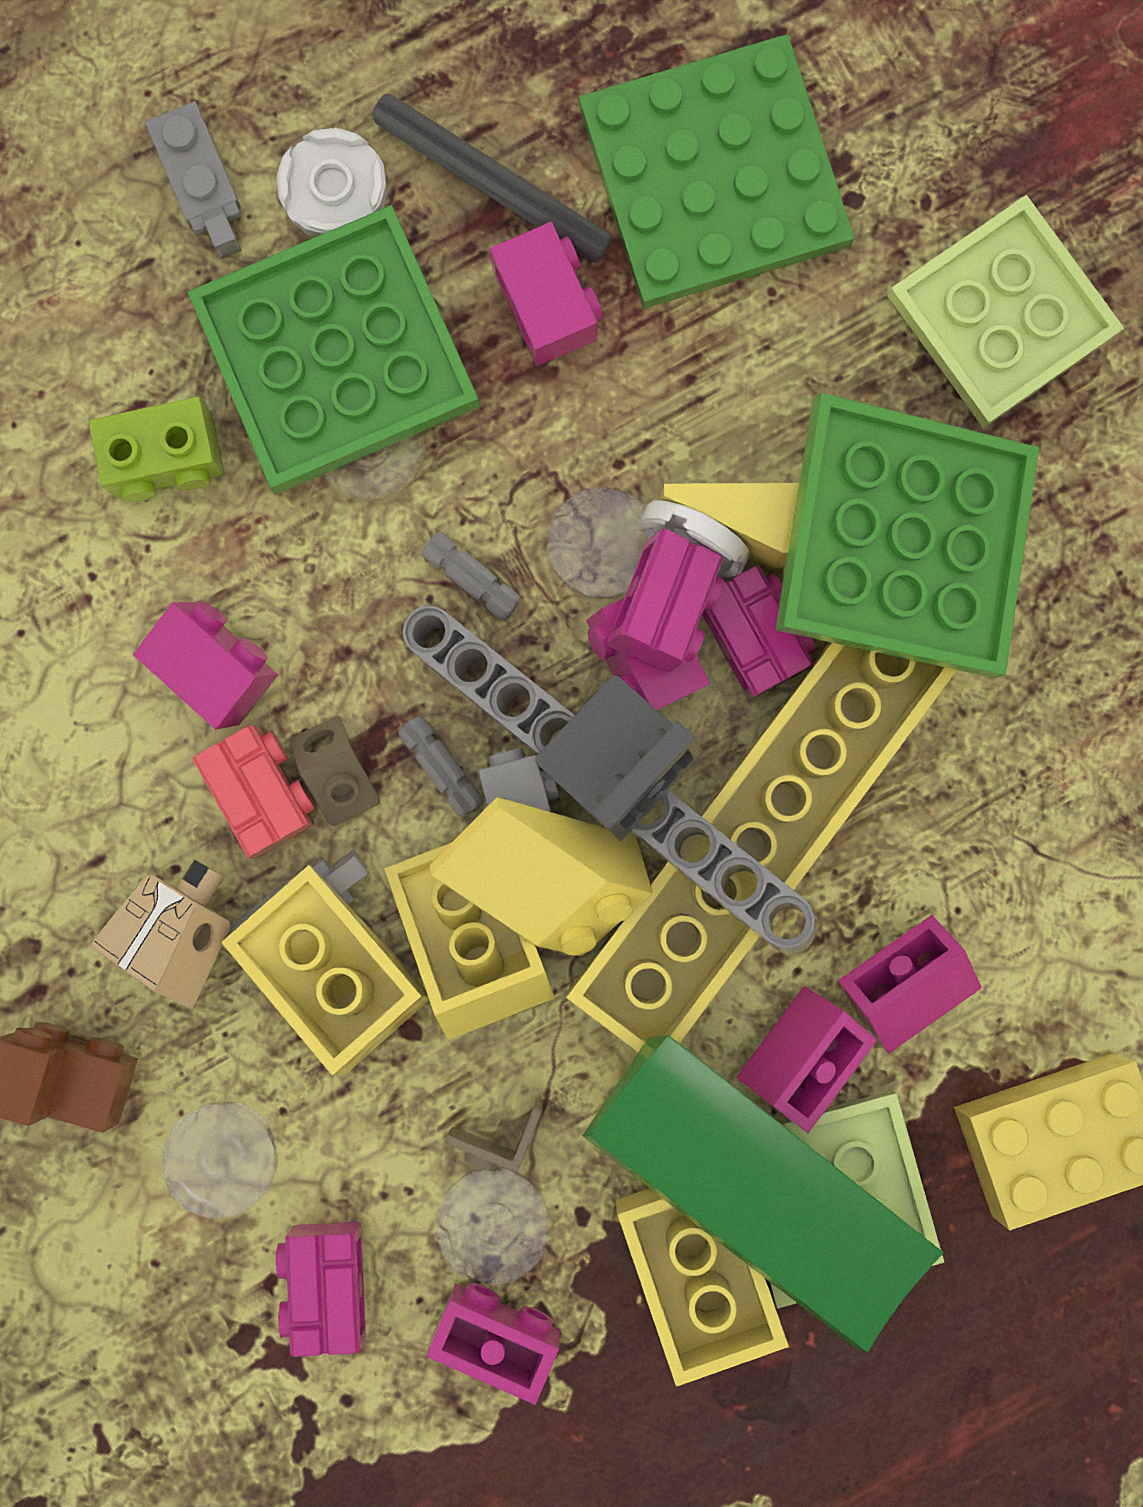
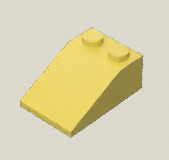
M799 483L664 484L660 498L661 501H670L687 506L724 525L748 547L749 558L746 563L752 566L759 565L763 571L769 574L783 573L784 578Z
M496 797L429 865L431 876L534 945L564 952L567 955L583 956L592 950L598 941L621 921L627 919L639 905L653 894L636 836L627 834L620 842L604 827L500 797Z
M451 843L384 868L434 1015L447 1040L555 999L541 959L533 943L431 876L429 865Z
M310 865L221 942L332 1076L347 1074L429 1001L424 987L400 959Z

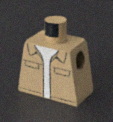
M194 859L177 887L153 874L144 877L95 937L90 947L152 991L192 1009L223 945L221 942L227 937L230 930V921L206 906L224 876Z

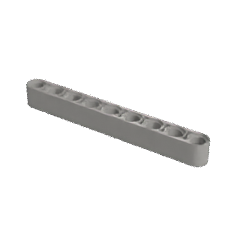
M423 606L415 609L408 615L403 626V637L410 650L428 667L536 755L545 748L552 735L562 729L575 716L444 610L436 606ZM445 628L443 640L435 647L425 648V640L428 634L435 629ZM487 661V670L484 676L477 681L466 682L465 677L468 668L475 662ZM521 694L530 695V705L524 713L515 717L507 716V706L515 696ZM669 790L660 799L664 804L663 814L660 819L649 825L638 823L631 830L634 835L773 948L782 953L794 954L804 951L812 944L817 933V922L812 907L807 901ZM695 834L708 837L710 840V850L702 860L687 862L681 858L680 849L685 839ZM740 871H748L757 877V888L753 895L744 900H733L727 896L726 883L729 877ZM787 908L800 911L806 919L805 927L800 935L792 939H781L773 933L772 922L777 913Z

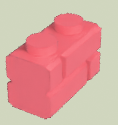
M246 726L225 738L222 742L216 743L192 758L247 858H258L315 825L309 812L315 810L316 805L300 779L293 783L289 780L281 765L289 760L272 730L263 734L261 728L257 726Z

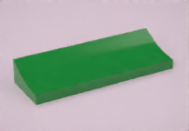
M669 1035L649 1037L582 1135L857 1350L868 1353L877 1336L902 1300L944 1253Z

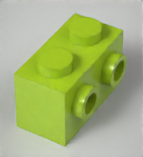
M199 396L88 420L101 486L116 498H122L124 502H139L151 499L156 495L155 490L176 486L179 490L203 488L210 484V478L224 475L212 412Z

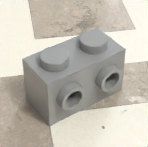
M522 748L489 756L488 759L491 767L478 770L487 806L496 797L551 812L550 804L559 802L560 798L555 780L536 763V755L525 758Z

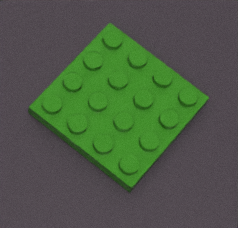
M788 34L579 96V109L643 309L851 247L854 235Z
M392 205L188 291V295L268 484L275 495L480 407L477 394Z
M820 393L812 402L775 630L991 678L1006 676L1039 447Z

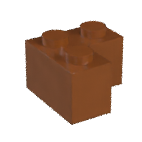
M35 1022L34 1028H16L14 1033L0 1037V1118L29 1126L46 1117H50L104 1133L120 1122L138 1058L122 1054L124 1046L111 1040L93 1037L90 1038L89 1043L70 1039L68 1038L69 1029L51 1023Z

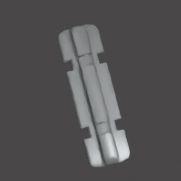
M438 532L431 537L422 551L426 560L437 569L443 567L445 575L479 603L482 600L485 601L486 609L497 618L505 620L513 613L520 603V597L513 589L505 583L499 585L497 583V576L465 550L460 552L456 550L457 544L444 533Z
M417 716L400 728L398 731L400 738L409 750L417 752L415 758L442 794L447 793L449 798L446 801L458 816H467L482 804V796L471 782L466 783L464 780L466 777L465 773L441 740L435 741L433 738L435 732L423 717Z

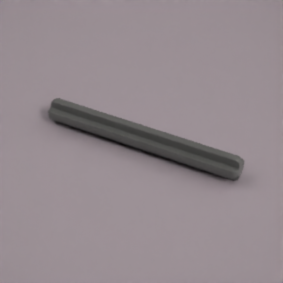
M392 94L382 95L375 105L372 115L378 126L535 226L540 227L552 221L559 239L568 236L575 251L591 262H598L608 250L611 236L607 231Z

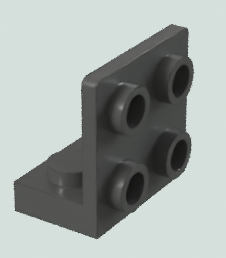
M614 675L536 756L535 761L621 842L697 761L703 752L696 737L678 721L674 725L670 723L619 676Z

